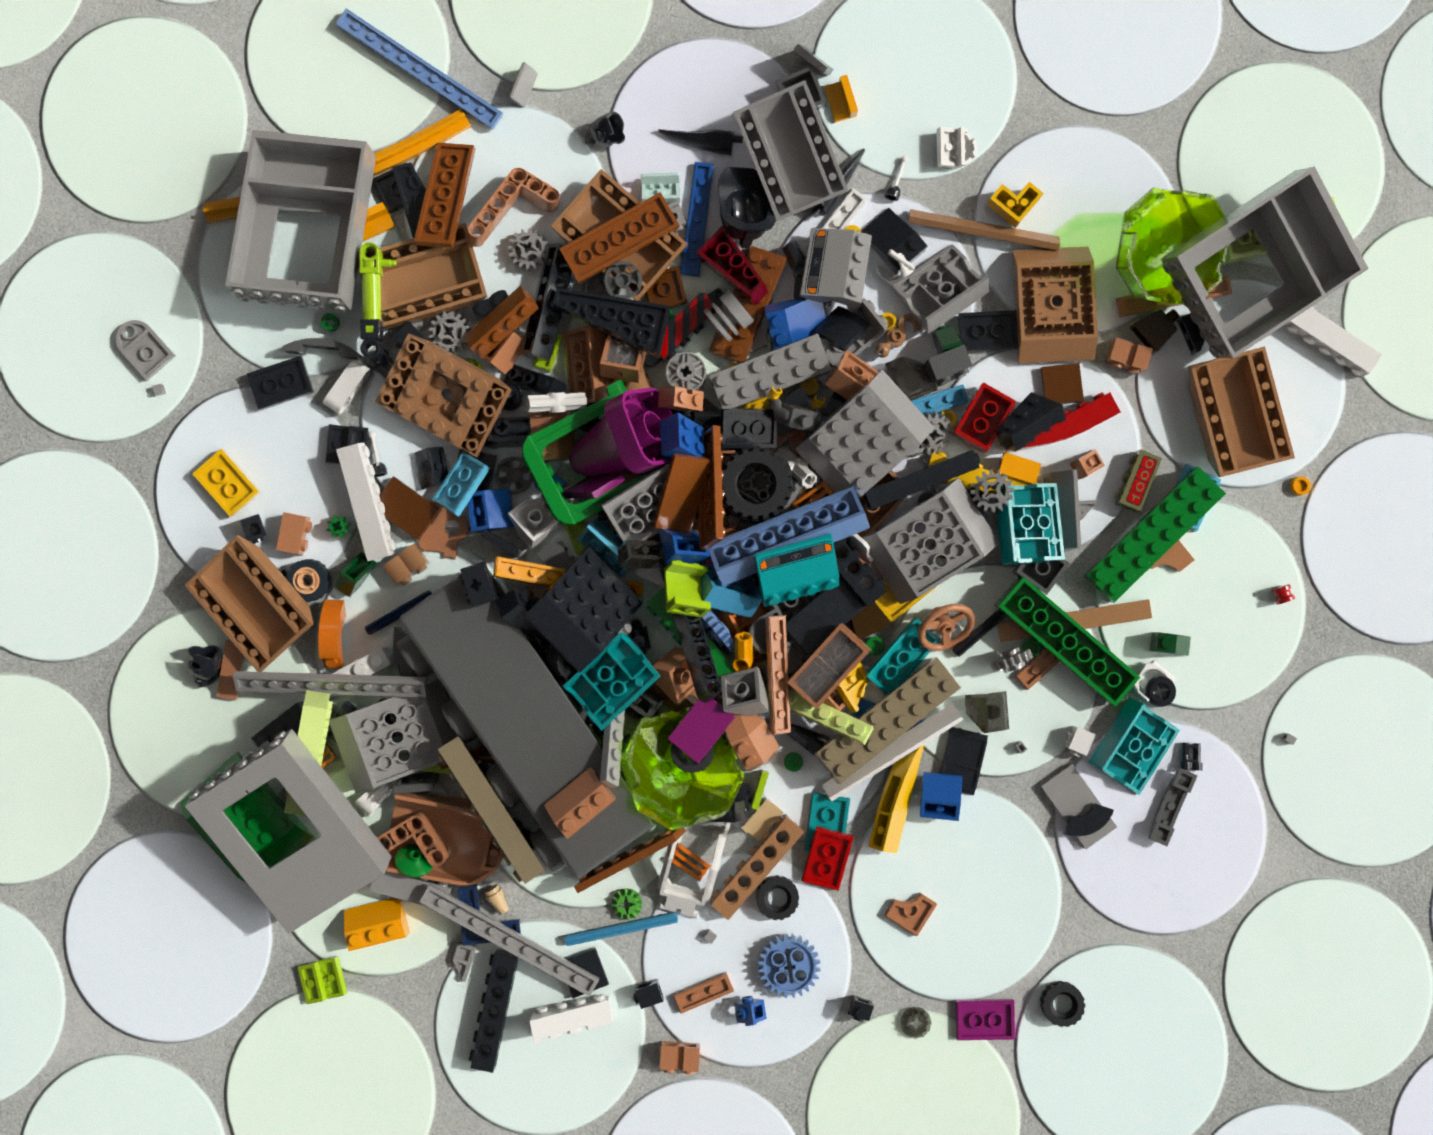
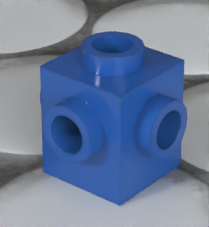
M744 996L741 998V1001L734 1003L737 1023L753 1026L767 1019L764 999H753V996Z

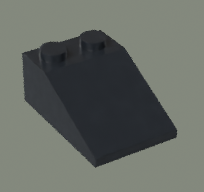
M887 208L861 230L862 233L872 235L870 246L895 275L901 272L898 261L888 254L890 249L897 254L902 253L904 258L912 263L928 247L917 232L890 208Z

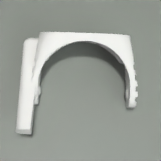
M890 249L888 254L898 261L901 274L888 275L881 265L877 266L876 270L879 276L892 286L911 274L915 266L908 262L902 253L897 254Z
M1152 660L1151 663L1148 662L1138 674L1141 677L1145 672L1157 671L1172 682L1176 681V678L1156 660ZM1138 680L1132 688L1138 692L1141 698L1143 697L1148 702L1149 699L1139 691Z

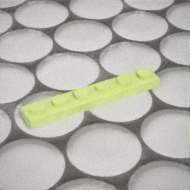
M767 686V687H766V692H767V698H768V701H769V689H768V686ZM789 688L791 712L862 745L866 744L874 729L872 725L824 703L815 709L797 691Z

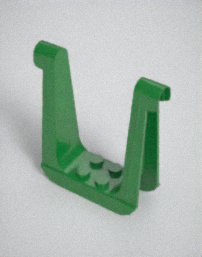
M618 380L608 386L606 389L608 397L529 435L524 442L522 449L524 463L551 515L557 522L563 525L572 526L603 510L602 504L656 471H650L623 483L596 499H588L579 504H570L561 495L564 491L560 483L554 482L552 478L554 472L550 464L546 465L543 460V451L549 445L605 414L606 402L627 391L622 380Z

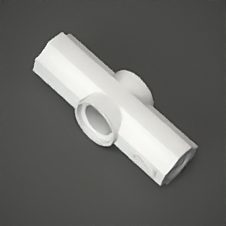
M582 392L528 395L526 398V408L531 413L581 410L586 408L587 405L586 395Z
M786 446L778 448L776 453L786 461L792 476L806 489L811 488L817 482V476L808 468V464L803 457H797Z

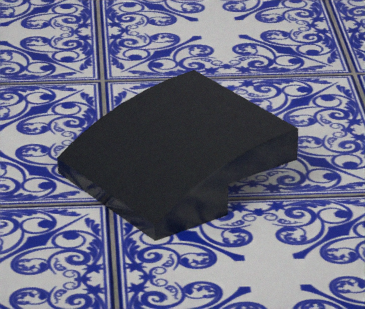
M837 306L813 331L820 338L828 340L832 347L846 351L870 325L855 313Z
M329 424L325 463L340 464L336 449L357 443H365V446H367L368 428Z

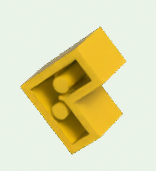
M1028 182L1016 196L1002 184L986 205L1016 228L1044 193L1031 182Z

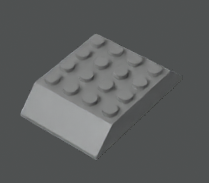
M805 80L733 112L777 222L849 191Z
M882 369L816 428L814 432L796 446L795 450L835 493L853 486L858 498H860L915 450L935 427Z

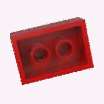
M983 382L978 387L952 432V436L985 454L997 437L996 429L1006 420L1017 401Z

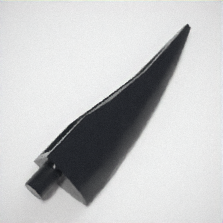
M658 129V132L683 144L722 155L732 156L734 143H743V136L735 135V132L706 130L686 132Z
M864 148L841 168L846 185L865 152ZM840 195L815 205L810 214L815 218L820 212L826 215Z
M765 719L766 723L770 724V719ZM792 723L791 732L785 733L814 756L813 752L831 739L819 732Z

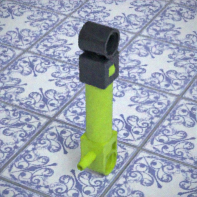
M366 242L360 247L359 251L360 274L362 275L360 339L363 340L360 350L362 355L370 361H378L384 353L383 347L378 343L384 341L383 322L381 321V277H383V267L396 266L397 261L383 259L382 251L372 242ZM371 250H375V255L371 258H368V252ZM371 346H376L375 353L368 354V349Z

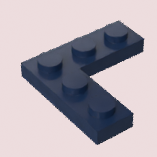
M478 885L458 886V899L480 911ZM520 918L498 921L521 934ZM461 926L463 946L491 943Z

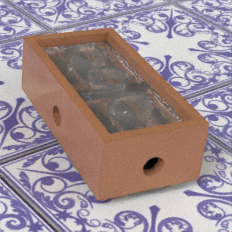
M608 334L600 362L601 376L639 383L646 352Z
M841 623L787 683L817 709L872 649Z

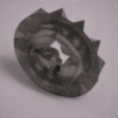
M911 1007L902 1014L900 1025L902 1031L908 1037L917 1039L924 1037L930 1032L931 1018L923 1008ZM917 1015L918 1021L924 1024H919L915 1030L914 1025L910 1023L915 1021Z

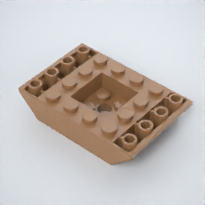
M1089 247L1059 248V250L1046 248L1012 250L1014 303L1018 334V364L1095 360L1098 326L1094 260ZM1059 297L1062 301L1061 306H1054L1052 298Z
M408 334L375 403L469 454L478 457L512 389L499 378L433 342ZM444 389H449L452 392L451 399L447 400L443 397Z

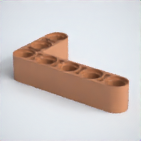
M514 168L468 226V243L473 247L482 246L520 196L544 211H556L559 205V191L522 168Z
M424 812L413 814L377 836L387 851L413 837L432 866H440L450 855L445 842L428 815ZM415 819L420 820L421 826L415 824ZM399 828L405 831V836L399 833ZM425 835L431 838V843L426 841ZM383 838L389 841V845L383 842ZM435 852H439L442 859H438Z

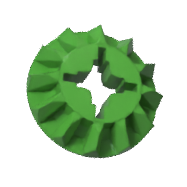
M621 889L613 896L611 907L614 914L620 919L629 920L635 918L640 913L642 899L633 889ZM625 896H627L629 903H635L629 906L628 912L625 906H621V903L625 901Z

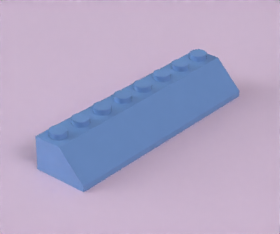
M852 486L724 537L723 540L709 548V552L722 585L725 586L757 573L755 565V554L830 533L834 543L867 530L870 526L864 509Z

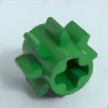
M334 515V520L327 521L329 528L326 531L332 532V538H336L337 534H339V537L344 539L343 534L350 533L348 526L351 523L345 522V516H342L339 520ZM336 524H340L342 529L338 530V528L335 527Z

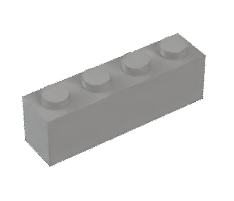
M385 871L384 875L371 883L369 891L425 906L419 901L429 884L450 895L453 885Z

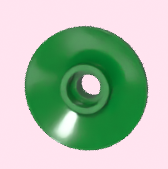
M417 844L402 847L395 856L396 868L400 873L408 877L417 878L425 876L433 868Z

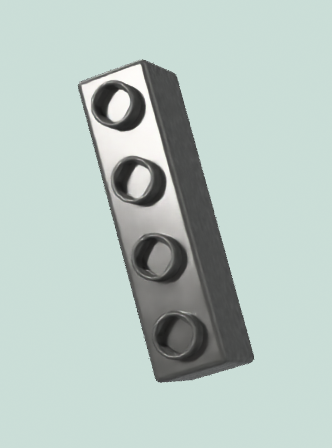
M489 571L499 600L505 593ZM458 576L401 615L400 623L408 634L398 640V648L406 662L419 677L426 678L434 672L451 696L450 700L442 704L441 709L447 722L459 738L469 743L476 737H479L496 762L486 769V776L499 798L510 808L523 802L540 828L530 834V840L544 864L553 873H557L567 866L575 878H581L652 829L656 824L657 815L634 781L620 765L619 787L611 788L607 786L616 797L615 801L568 839L558 829L544 804L590 767L600 777L603 743L594 732V723L590 720L582 705L563 687L566 683L563 677L555 675L549 670L547 654L537 639L529 637V632L525 629H517L501 618L496 601L476 608H472L471 604L468 605L465 598V593H467L466 586H462ZM475 580L476 584L473 585V588L478 589L479 591V586H481L482 583L477 582Z

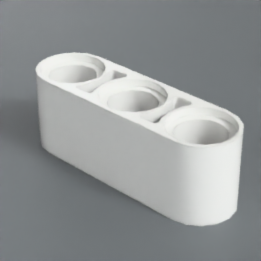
M353 359L326 395L323 404L337 414H342L369 377L371 369L357 359Z

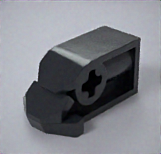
M530 416L497 419L484 444L485 447L493 450L504 447H523L526 438L532 435Z

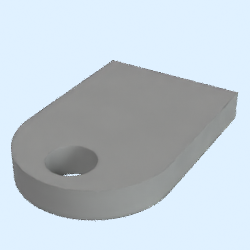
M128 321L121 325L117 331L116 345L118 349L147 381L176 357L159 335L142 321ZM128 328H133L134 334L132 337L128 338L126 336V330Z

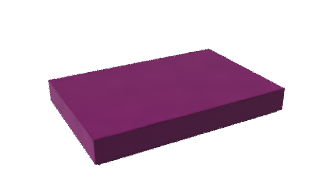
M622 474L586 477L566 489L563 495L565 498L596 499L625 480Z
M714 699L708 703L698 700L668 739L699 764L736 717L731 713L724 712L723 706Z
M1014 999L955 1000L957 1041L1015 1039Z

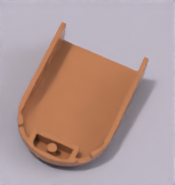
M424 792L395 794L394 799L396 801L390 828L417 812H424L430 818L450 852L445 862L440 866H433L428 874L418 878L455 885H473L480 883L497 870L502 861L504 851L501 847L496 848L491 840L494 837L491 831H485L480 823L483 821L480 814L475 815L470 806ZM415 819V824L421 826L420 820ZM399 828V833L405 836V831ZM425 835L426 841L431 843V838ZM413 837L388 851L392 857L386 872L402 874L396 868L395 856L402 847L417 844ZM435 852L436 857L442 859L441 854Z

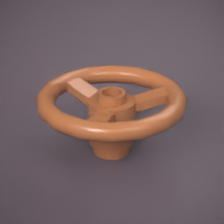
M949 604L936 607L922 621L918 629V640L922 647L930 651L951 649L970 635L975 624V615L969 607L963 604ZM952 611L959 612L953 616H950L949 612ZM967 617V624L964 630L957 637L950 640V633L955 628V623ZM936 629L942 636V643L927 641L925 637L926 630Z

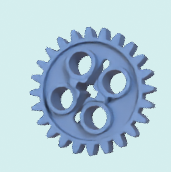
M711 610L703 617H700L705 633L720 648L723 647L730 654L734 653L735 642L723 622H720L719 618Z
M793 933L790 938H787V935L784 934L782 940L777 935V942L774 943L770 939L771 946L764 945L766 953L760 952V956L764 958L758 960V964L763 965L758 968V972L764 973L760 976V979H767L764 986L771 985L770 992L776 989L777 996L781 992H784L785 998H787L788 993H791L792 997L795 998V992L803 996V989L809 992L808 985L815 986L812 979H819L815 972L821 971L820 967L816 966L821 962L819 959H814L819 954L818 952H812L815 948L814 945L808 947V939L802 942L801 935L797 940ZM786 949H789L790 961L792 964V983L789 981V973L785 953ZM798 950L803 955L801 958L795 959L792 956L793 952ZM781 953L784 958L777 962L773 959V956ZM798 970L805 971V976L797 978L795 973ZM784 973L786 978L783 981H779L776 979V975Z

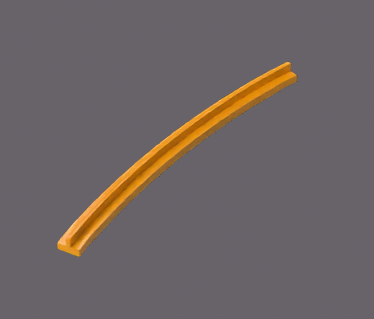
M459 109L418 133L374 153L376 162L373 177L435 148L437 143H444L472 127L463 111ZM241 196L204 203L203 213L206 214L207 223L237 219Z

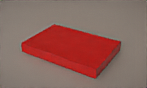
M816 826L801 882L839 891L854 836Z

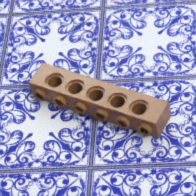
M785 815L784 818L780 816L774 823L776 827L771 832L768 830L761 838L763 842L751 849L748 853L750 857L746 862L742 860L736 867L738 871L733 876L730 874L723 882L725 886L721 890L717 889L711 896V906L727 920L733 916L805 832L788 815ZM785 832L787 834L786 839L778 841L776 839L777 833ZM765 847H772L774 853L770 856L763 853ZM758 861L762 866L759 870H753L750 867L751 863ZM746 876L749 882L746 885H741L738 882L739 877ZM727 891H734L736 897L730 900L726 898L725 894Z

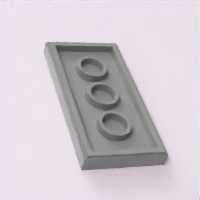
M1069 764L1040 785L1066 823H1068L1070 815L1080 816L1086 814L1091 810L1094 803L1101 805L1073 764ZM1110 818L1107 824L1095 833L1076 837L1083 847L1088 849L1117 828V826Z

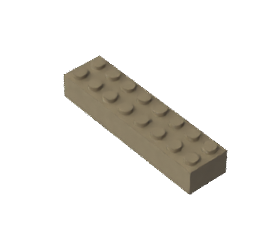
M938 657L932 658L857 717V719L872 725L874 728L865 745L837 733L813 753L835 782L841 784L961 687Z
M459 736L439 748L440 754L437 755L444 766L448 765L451 769L448 773L454 782L458 781L462 786L459 790L465 799L469 797L472 804L469 806L474 814H480L483 821L480 823L485 831H491L494 837L491 840L496 848L501 847L505 854L502 857L507 865L512 864L515 868L513 874L518 882L523 881L526 884L544 872L545 868Z

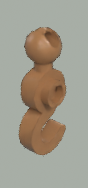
M911 313L901 316L897 322V328L890 329L886 334V342L879 343L875 347V353L878 357L884 358L888 356L891 347L898 348L905 342L906 330L904 322L910 321L913 324L915 333L920 330L921 326L916 322Z

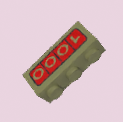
M1141 449L1135 453L1133 452L1129 459L1130 467L1128 471L1124 472L1121 481H1124L1122 487L1118 488L1115 493V504L1135 513L1140 512L1162 458Z

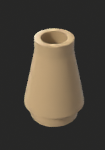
M496 884L484 891L485 899L494 907L499 915L509 910L501 887Z

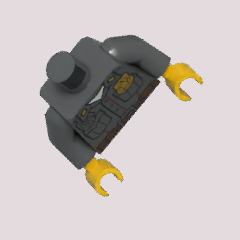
M772 386L767 396L772 400L774 421L791 428L814 432V429L822 424V408L826 400L824 397L820 401L816 398L817 395H815L811 405L814 409L781 402L778 398L782 393V389L778 387L776 391Z

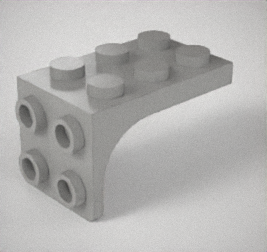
M865 298L862 299V303L853 313L868 322L870 327L847 349L855 356H858L881 338L888 329L886 319L882 315L879 316L875 312L874 304ZM820 338L828 361L834 368L845 351L832 347L828 340Z

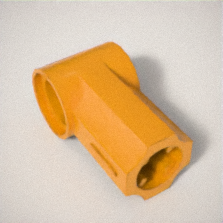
M748 632L735 635V660L733 668L736 672L750 669L755 661L753 636Z

